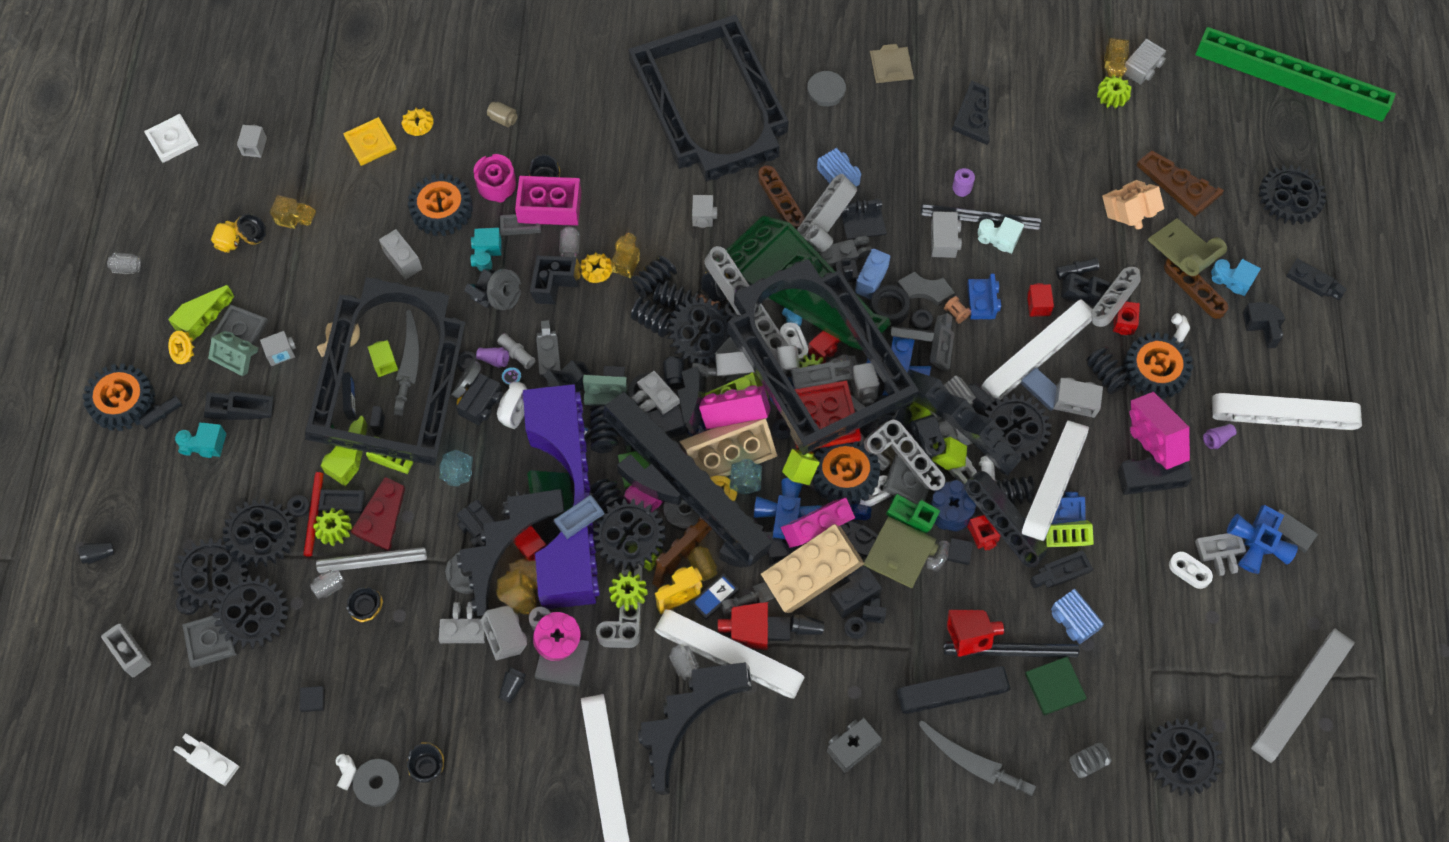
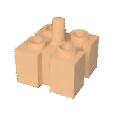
M1138 180L1124 185L1120 190H1114L1102 196L1108 218L1128 224L1129 226L1134 225L1135 229L1143 228L1142 219H1144V216L1147 218L1153 217L1157 212L1164 209L1159 187L1152 184L1146 185L1145 182Z

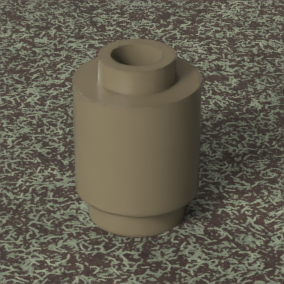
M492 102L487 109V116L505 127L514 125L517 120L516 110L501 102Z

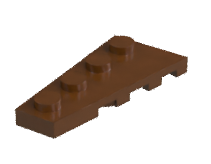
M1150 151L1136 165L1194 217L1200 214L1224 192L1219 187L1216 189L1209 185L1207 180L1203 178L1200 180L1194 177L1187 169H1180L1174 166V162L1154 151Z
M701 517L695 526L690 525L681 539L677 538L672 543L667 553L663 552L657 558V566L652 584L658 589L664 584L665 575L667 573L672 575L677 570L682 556L686 559L692 553L696 545L695 542L700 544L712 530Z

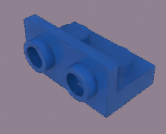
M990 274L989 279H968L970 319H995L997 311L1001 310V300L997 299L999 281H995V274Z
M1065 492V496H1062L1051 524L1085 521V497L1078 495V492Z

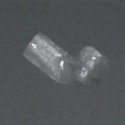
M947 541L939 542L936 559L928 558L927 569L938 571L943 566L949 554L950 544Z

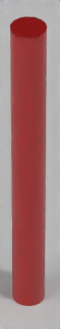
M316 472L314 477L303 554L307 557L313 555L316 533L313 525L317 523L316 516H318L320 492L324 474L321 472Z

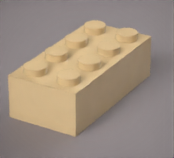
M834 524L761 573L783 611L792 613L864 565V562L841 526Z

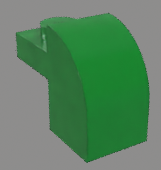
M896 494L886 515L923 533H927L932 529L940 510L923 500L914 504Z

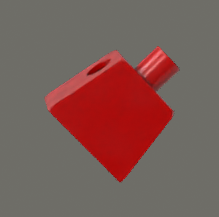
M768 602L733 607L731 619H718V633H731V640L748 648L767 650Z
M949 610L947 628L958 657L991 649L994 636L1004 634L1002 621L990 622L984 610Z

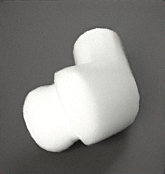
M1179 313L1173 315L1171 322L1177 328L1174 337L1177 338L1176 343L1179 344L1185 339L1190 326L1184 315L1181 316Z
M340 754L336 758V765L339 766L342 776L337 786L348 790L354 778L356 767L349 755Z

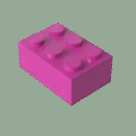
M519 176L515 207L518 223L578 225L582 193L580 178Z
M1154 392L1131 400V410L1129 412L1132 420L1131 434L1142 443L1146 451H1149L1154 456L1156 462L1161 463L1167 470L1189 461V426Z

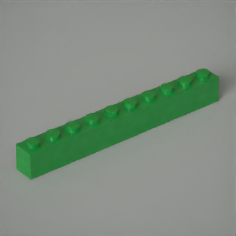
M1210 27L1206 28L1195 54L1201 58L1381 122L1391 109L1396 93Z

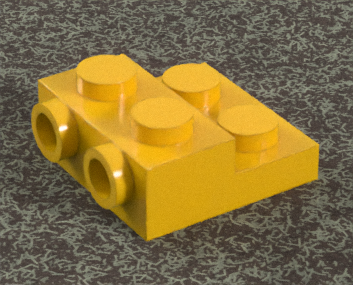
M691 566L678 569L672 575V585H664L658 589L655 597L660 615L664 613L665 609L672 610L701 594L700 588L703 587L701 583L702 577L697 568L693 569Z

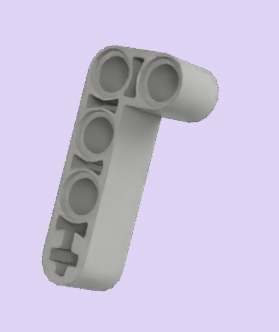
M844 174L837 175L831 181L797 229L816 251H826L832 245L833 238L828 234V231L857 192V187Z
M784 346L770 349L782 370L799 368L798 347ZM743 352L716 354L717 376L755 373Z
M886 421L866 437L864 447L869 453H881L891 446L925 488L939 490L944 486L945 477L899 421ZM889 424H894L897 428L894 436H890L887 433ZM874 437L880 441V447L877 450H873L870 446V441ZM905 440L911 446L907 453L901 450V443ZM919 457L924 460V467L920 470L915 467V460ZM928 472L930 476H937L935 480L937 484H930L931 478L929 475L924 474L922 476V474Z
M638 563L636 564V570H634V576L639 574L641 577L640 581H643L642 566ZM622 565V574L624 577H627V573L629 571L631 572L632 565H628L626 571L624 570V567ZM637 602V609L630 605L629 610L636 611V614L632 617L625 615L626 610L623 605L620 607L619 621H604L600 623L596 628V635L600 645L613 648L635 647L640 641L642 603ZM604 631L613 632L609 638L601 636ZM627 631H633L635 636L628 639L624 637V634Z

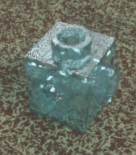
M458 450L443 454L439 467V479L446 481L451 486H459L462 483L468 482L472 475L473 457Z
M742 459L740 462L732 464L730 489L743 495L760 491L762 466L754 463L751 459Z

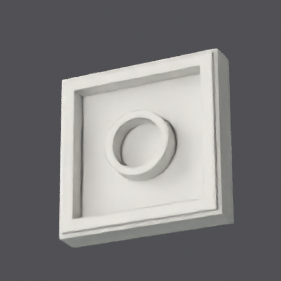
M180 114L144 131L162 163L198 146L196 139Z

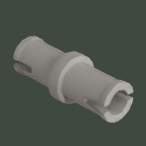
M506 333L499 337L498 344L509 352V356L512 359L518 360L526 369L533 366L535 358L524 350L523 345L516 343Z

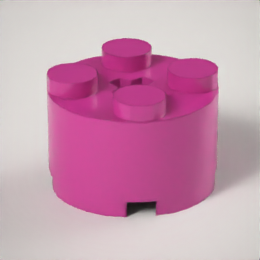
M492 154L491 157H482L474 166L477 190L485 199L501 203L515 191L517 184L515 172L511 161L507 157L500 154Z
M561 612L550 613L542 617L536 625L533 634L534 647L541 656L550 661H561L569 657L575 651L580 641V629L576 620ZM554 632H558L562 636L558 642H555V638L551 637Z

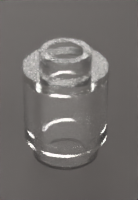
M566 227L560 231L559 252H561L562 257H577L580 246V232L574 227Z
M112 253L108 257L107 265L112 273L134 274V272L138 273L140 271L141 259L139 256H135V254Z
M331 568L313 579L314 582L309 585L316 597L321 599L343 588L342 582L345 580L339 570L334 572Z
M679 644L671 649L672 653L669 655V658L678 676H682L683 680L692 677V669H698L699 664L690 647Z

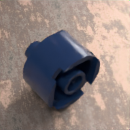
M959 480L946 482L941 489L935 490L930 504L940 510L934 524L940 529L960 531L967 527L976 509V504L965 490V484Z

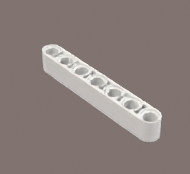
M1082 299L1078 300L988 377L982 384V387L993 396L994 400L997 398L1001 400L1004 395H1007L1019 385L1021 380L1033 369L1041 366L1092 321L1091 311L1093 309Z
M1219 393L1212 396V414L1216 420L1355 430L1362 427L1361 406L1358 403Z
M1067 421L1025 520L1022 534L1042 541L1045 540L1089 430L1088 426Z
M665 609L654 629L659 635L720 665L746 662L750 667L751 680L786 697L795 698L804 680V676L796 670L671 610Z
M604 694L581 698L604 841L630 842Z

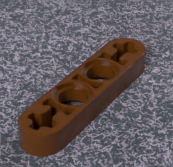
M766 165L761 167L758 172V180L782 220L791 223L797 230L804 220V215L776 170L772 166ZM764 174L771 175V183H769L768 177L764 176ZM778 187L782 192L774 194L771 192V189ZM786 202L791 205V208L782 209L780 205ZM791 214H793L795 221L799 220V223L792 222Z
M1168 258L1164 264L1165 272L1209 316L1215 319L1224 317L1228 310V303L1199 274L1190 276L1184 271L1182 272V269L1179 267H1171V264L1175 265V263ZM1190 276L1193 278L1194 283H1186L1183 277ZM1198 291H1206L1208 293V297H1200ZM1214 307H1221V310H1215Z

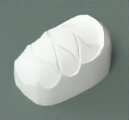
M521 382L509 384V389L502 396L497 410L498 420L504 426L512 429L517 428L525 415L523 390H527V388Z

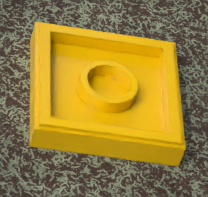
M379 117L343 133L361 166L396 150L394 142Z

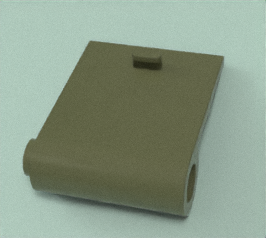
M1178 218L1148 239L1151 244L1190 276H1196L1227 252L1226 243L1221 238L1214 237L1206 243Z
M888 517L864 562V566L913 588L926 560L930 555L934 557L939 544H936V538Z

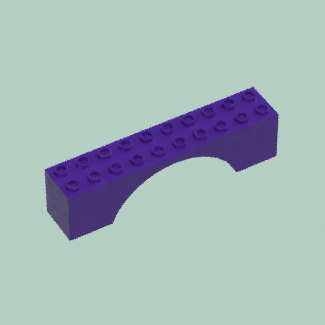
M575 384L523 390L525 427L530 446L550 454L567 470L575 485L573 504L575 506L590 496V483L587 473L588 462L586 459L587 450L584 438L585 428L582 417L583 406L580 392H576ZM593 522L568 539L560 532L549 545L535 553L538 597L542 607L554 609L596 604V596H600L597 576H594L598 575L595 559L596 548L593 540Z

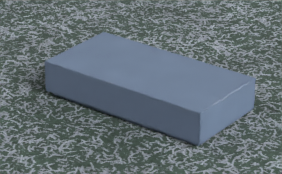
M1035 368L1020 383L1046 408L1052 411L1055 404L1057 386Z
M590 495L555 518L554 523L566 539H568L604 515V512Z

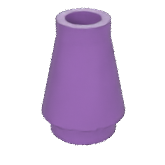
M503 347L478 348L476 358L501 368L508 364L509 352Z
M1232 424L1208 429L1203 435V441L1208 448L1218 449L1236 435V429Z

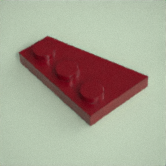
M385 477L354 525L351 533L385 551H391L392 537L395 534L397 516L400 513L405 487Z

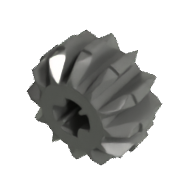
M1096 743L1074 754L1069 759L1072 765L1071 768L1078 778H1084L1108 766L1112 760L1107 748L1105 749L1102 743Z

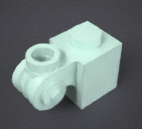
M1005 217L1001 226L994 228L993 221L984 219L980 222L978 228V240L983 244L992 243L999 250L1012 254L1021 236L1024 224Z

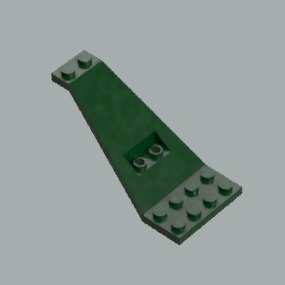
M767 216L759 218L726 249L749 286L755 284L761 278L766 279L779 270L788 269L796 262H803L807 259L810 260L821 278L829 272H835L791 223ZM786 289L768 297L845 344L862 350L836 308H831L817 294L802 289ZM858 297L882 334L891 324L889 318L873 313Z

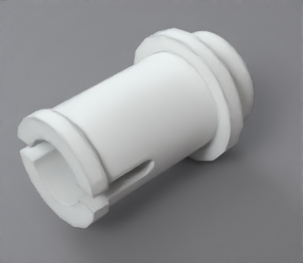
M987 456L981 457L979 462L981 471L987 472L995 480L993 462Z

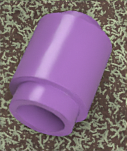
M966 168L959 169L955 173L952 188L956 195L964 197L971 193L975 180L974 173Z

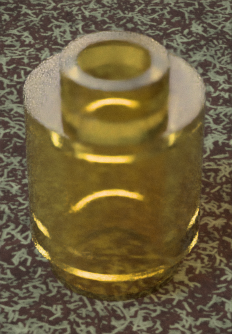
M699 546L690 551L688 559L693 569L697 568L699 570L702 581L711 579L717 574V566L708 548Z

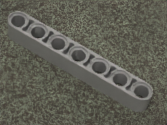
M719 246L713 247L705 258V265L737 315L741 316L734 305L735 290L745 286L748 287L749 284L727 251ZM712 256L718 257L720 262L715 261ZM724 273L729 274L731 279L726 278ZM760 304L755 312L754 320L768 348L774 349L771 347L770 342L774 343L776 347L789 346L762 304ZM758 325L763 326L765 331L760 330ZM783 370V372L785 373V375L788 374V373L791 371V370Z
M1336 628L1331 631L1251 747L1253 751L1270 763L1276 759L1355 642Z

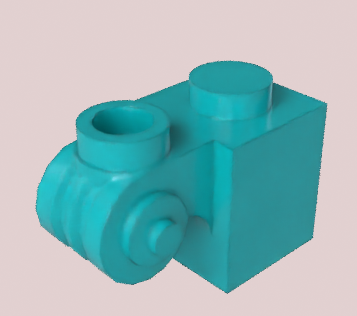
M499 228L475 229L474 237H471V247L475 249V254H471V266L477 267L481 272L483 269H492L491 256H501L502 238Z
M200 422L196 436L192 437L189 431L181 430L176 434L175 441L179 446L178 452L180 454L191 455L192 452H195L206 458H212V456L220 457L227 433L221 425Z

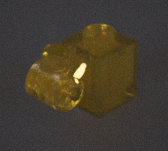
M1109 39L1104 61V68H1106L1108 76L1123 77L1126 73L1125 63L1129 54V40Z
M277 195L270 213L276 225L295 229L297 222L301 225H311L316 211L305 203H297L296 199Z
M626 233L616 241V252L611 261L612 272L628 278L632 277L640 260V251L635 243L637 238L631 233Z
M520 568L497 580L498 598L513 608L514 612L530 614L536 608L533 580Z

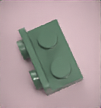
M223 331L212 337L208 359L244 376L248 374L250 358L258 352V347L252 345L249 341L240 339L231 332Z
M584 375L585 405L605 406L623 392L626 394L628 392L626 377Z

